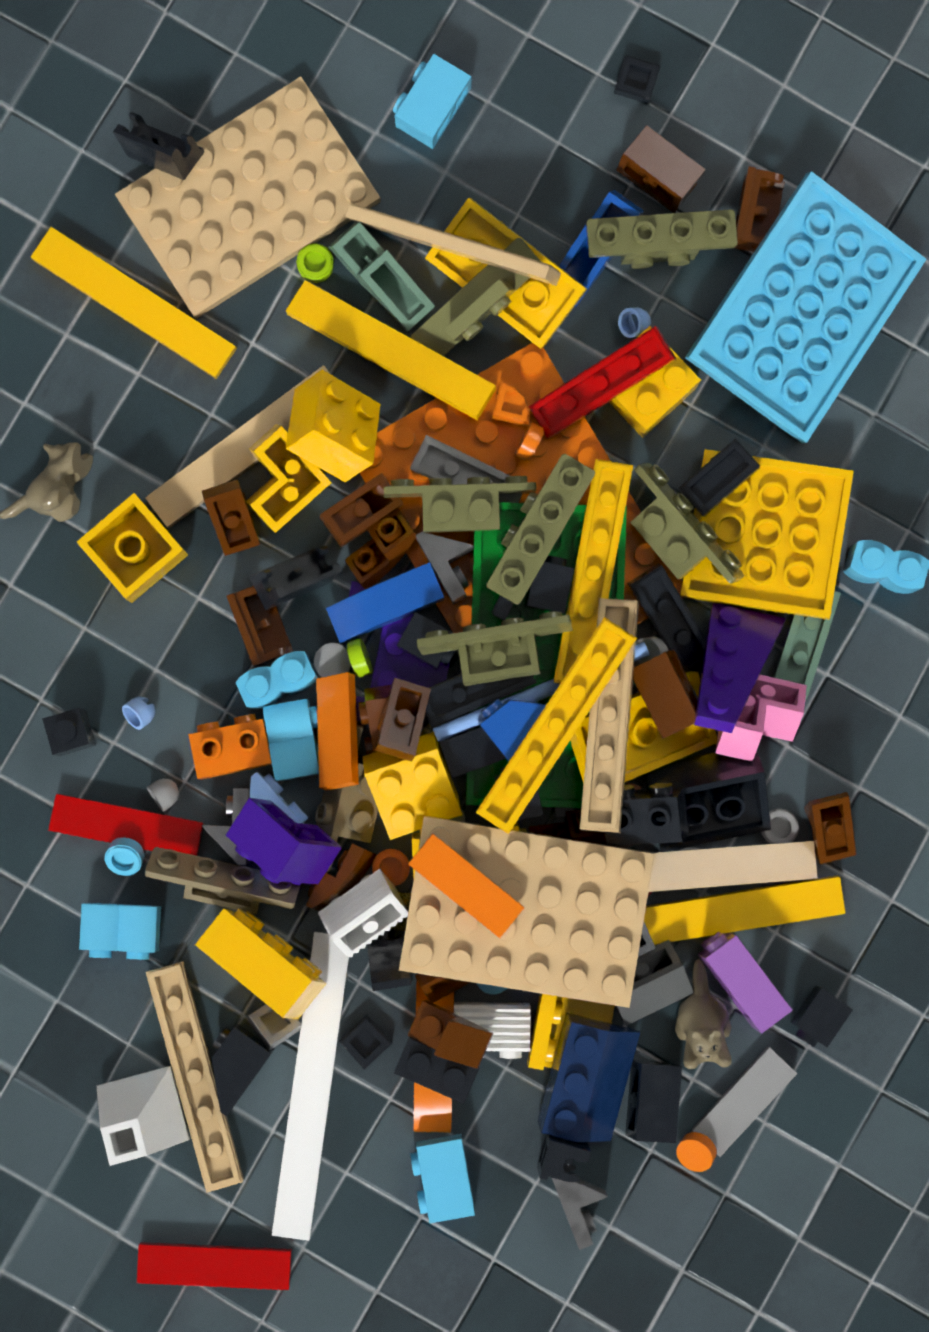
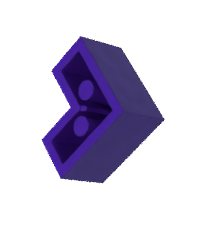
M249 798L225 835L236 845L235 850L239 855L254 861L261 868V875L276 884L280 882H291L295 885H301L302 883L319 884L342 848L317 825L296 823L271 800Z

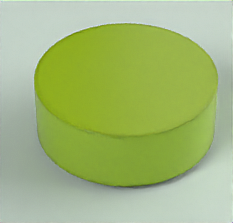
M309 244L298 253L296 264L303 279L311 283H320L330 277L334 269V261L328 248L321 244Z
M359 638L348 642L346 645L347 653L356 676L360 678L372 674V664L363 640Z

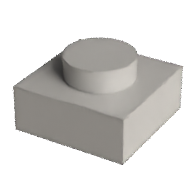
M267 1004L248 1016L249 1024L269 1050L301 1029V1023L298 1019L282 1018Z

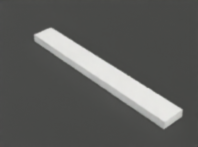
M316 931L314 932L310 961L322 971L319 977L327 984L302 1016L272 1236L307 1241L310 1240L349 963V957L334 944L328 933Z

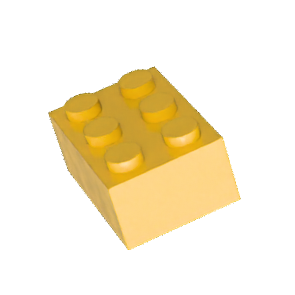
M223 908L195 946L282 1018L299 1019L327 984L319 977L322 971L308 959H301L298 956L295 958L291 955L290 952L293 947L277 934L273 936L269 932H263L261 929L265 924L249 911L244 912L238 908L235 912Z

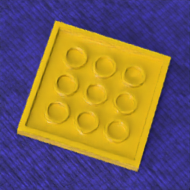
M704 449L702 467L720 451ZM752 456L760 465V469L705 517L696 508L694 510V516L699 522H706L716 532V542L724 551H731L739 559L742 565L739 569L745 576L740 581L730 584L706 557L683 577L680 596L689 599L830 620L854 471Z

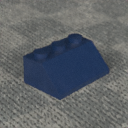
M566 1013L538 1117L541 1133L575 1142L611 1141L639 1040V1030Z

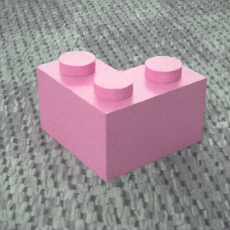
M760 675L733 732L728 733L718 730L715 753L753 762L762 735L793 742L804 714L807 685Z

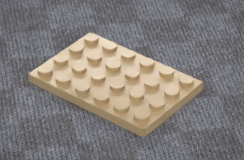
M302 77L297 78L196 142L198 146L203 148L204 154L185 180L155 168L115 194L195 320L298 255L303 247L317 243L350 222L351 220L345 217L349 204L352 205L353 203L370 209L381 202L379 194Z
M424 816L419 849L431 834L434 833L521 903L524 909L501 938H499L415 870L399 971L630 1008L654 853L511 830L507 834L498 827Z

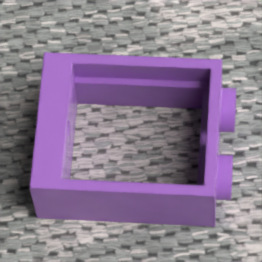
M717 932L701 943L704 950L698 953V956L749 1024L762 1034L792 1011L736 935L732 933L720 934V932Z

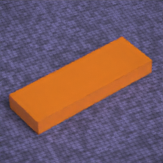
M346 672L317 678L319 788L327 791L359 785L355 675Z
M434 833L431 834L408 863L409 866L499 938H501L524 909L521 903Z

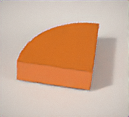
M501 380L492 419L529 427L530 411L526 400L515 386Z

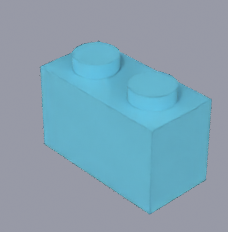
M435 54L432 55L428 63L421 62L412 78L415 84L408 94L403 92L399 96L393 108V112L396 113V127L432 149L471 90V76Z
M462 1134L418 1141L416 1144L417 1152L410 1153L413 1174L414 1176L421 1175L424 1190L417 1191L420 1213H428L429 1223L474 1216L475 1208Z

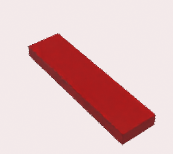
M654 326L530 405L529 408L538 424L544 428V434L547 439H551L676 360V357L659 328Z
M56 794L48 831L108 843L117 838L124 837L135 840L144 850L153 851L155 847L198 856L203 833L202 825L204 823Z
M140 1242L138 1246L136 1283L289 1290L292 1249Z

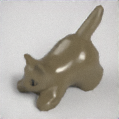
M78 442L57 445L44 444L43 448L49 454L48 465L31 482L26 490V495L20 497L0 512V518H13L27 508H31L39 514L52 516L58 522L71 519L78 513L80 507V500L76 496L74 486L88 475L92 467L93 456L88 453L81 455V446Z
M698 959L694 963L692 973L694 993L679 1006L675 1024V1032L678 1038L686 1040L683 1063L685 1068L695 1069L699 1064L707 1061L717 1063L721 1067H728L732 1063L725 1040L726 1037H729L732 1028L725 1003L710 993L704 963Z

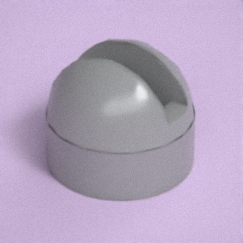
M162 778L147 786L151 797L163 812L173 806L178 800V787L171 779Z

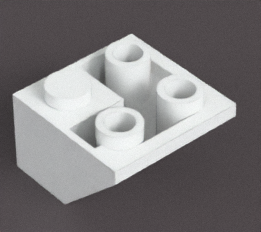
M171 1065L97 1085L100 1130L110 1166L148 1156L190 1140Z

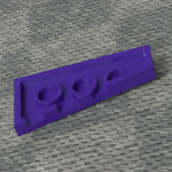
M713 602L709 614L694 725L728 733L733 732L786 618Z

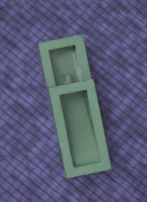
M354 222L328 246L331 252L357 281L406 331H409L435 307L392 255L378 244L360 222Z

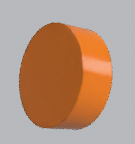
M531 422L519 443L515 456L524 461H529L544 434V428Z
M386 849L375 857L372 871L374 873L381 869L389 880L397 886L403 883L409 875V860L403 852L397 849Z
M691 1132L682 1138L677 1146L676 1153L684 1167L694 1172H704L714 1162L717 1149L713 1141L706 1135Z

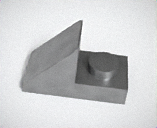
M425 532L415 535L417 542L431 563L453 605L466 598L464 588L469 586L459 566L452 569L449 564L473 551L474 546Z
M233 788V796H227L226 818L232 819V824L249 799L250 789ZM202 825L238 865L249 864V860L239 855L235 850L236 845L225 836L231 826Z
M552 1178L579 1250L594 1245L590 1235L597 1231L589 1209L581 1212L580 1208L608 1197L606 1190L582 1179L577 1182H566Z

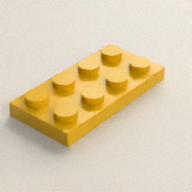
M472 198L466 200L444 231L501 250H505L515 239L521 238L541 262L547 263L559 270L561 275L557 286L530 278L509 297L512 302L498 314L499 317L540 349L545 347L587 291L585 286ZM433 247L425 257L426 260L462 288L488 265Z
M695 671L687 672L686 675L698 697L700 686L699 674ZM640 692L631 695L624 783L716 744L717 735L715 730L693 724L662 739ZM590 713L586 715L570 740L583 784Z

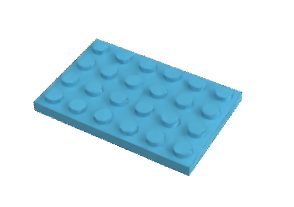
M812 171L808 172L685 356V359L800 443H807L927 259Z

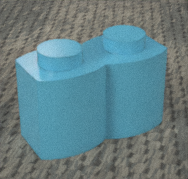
M861 540L850 546L843 572L855 581L862 583L879 582L890 591L909 594L924 587L929 569V560L912 551L902 550L894 552L881 542Z
M294 651L279 657L270 667H257L247 671L235 683L246 707L257 710L263 709V706L275 704L284 694H296L307 690L316 682L318 676L305 651Z
M308 699L263 706L275 781L279 782L318 775V743L315 736V729L318 728L317 706L310 707Z
M108 903L81 904L79 950H89V957L112 958V951L127 952L126 959H149V953L159 951L161 906Z

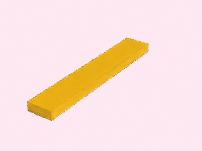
M50 227L31 255L33 261L215 379L218 378L237 349L235 345L52 227Z
M306 280L286 309L288 316L478 420L496 390V385Z
M601 459L595 460V476L591 481L566 615H570L573 631L562 634L554 683L561 684L596 631L599 598H609L633 465Z
M606 617L603 618L476 811L477 814L509 834L637 639L635 636Z
M836 875L648 905L645 910L644 923L655 945L667 940L674 942L711 936L717 932H720V934L842 915L845 914L840 876Z

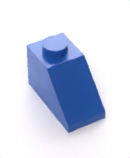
M496 699L480 712L484 718L478 724L502 755L509 761L547 704L507 699L502 703L499 699Z

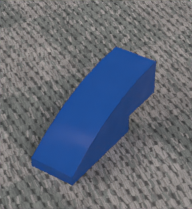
M612 190L607 194L592 219L641 216L644 210L617 191ZM586 225L559 265L560 268L587 288V291L575 307L578 306L613 257L591 258L589 256Z
M429 562L348 597L326 608L341 644L410 616L409 614L444 601V596Z

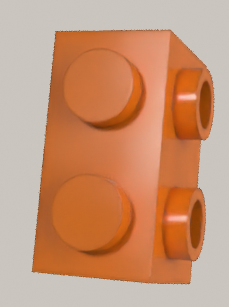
M249 714L233 718L234 725L220 728L218 721L196 726L197 733L188 735L197 779L202 780L272 765L264 719L256 720L255 714Z

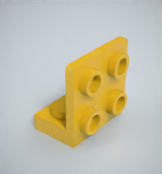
M540 993L530 1043V1052L527 1059L528 1068L544 1070V1067L552 1068L566 1013L612 1024L615 1005Z

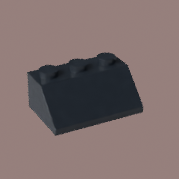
M757 751L753 762L710 753L676 760L645 774L647 789H649L650 785L656 783H672L673 788L684 787L689 832L682 842L658 843L660 852L771 830L765 771Z

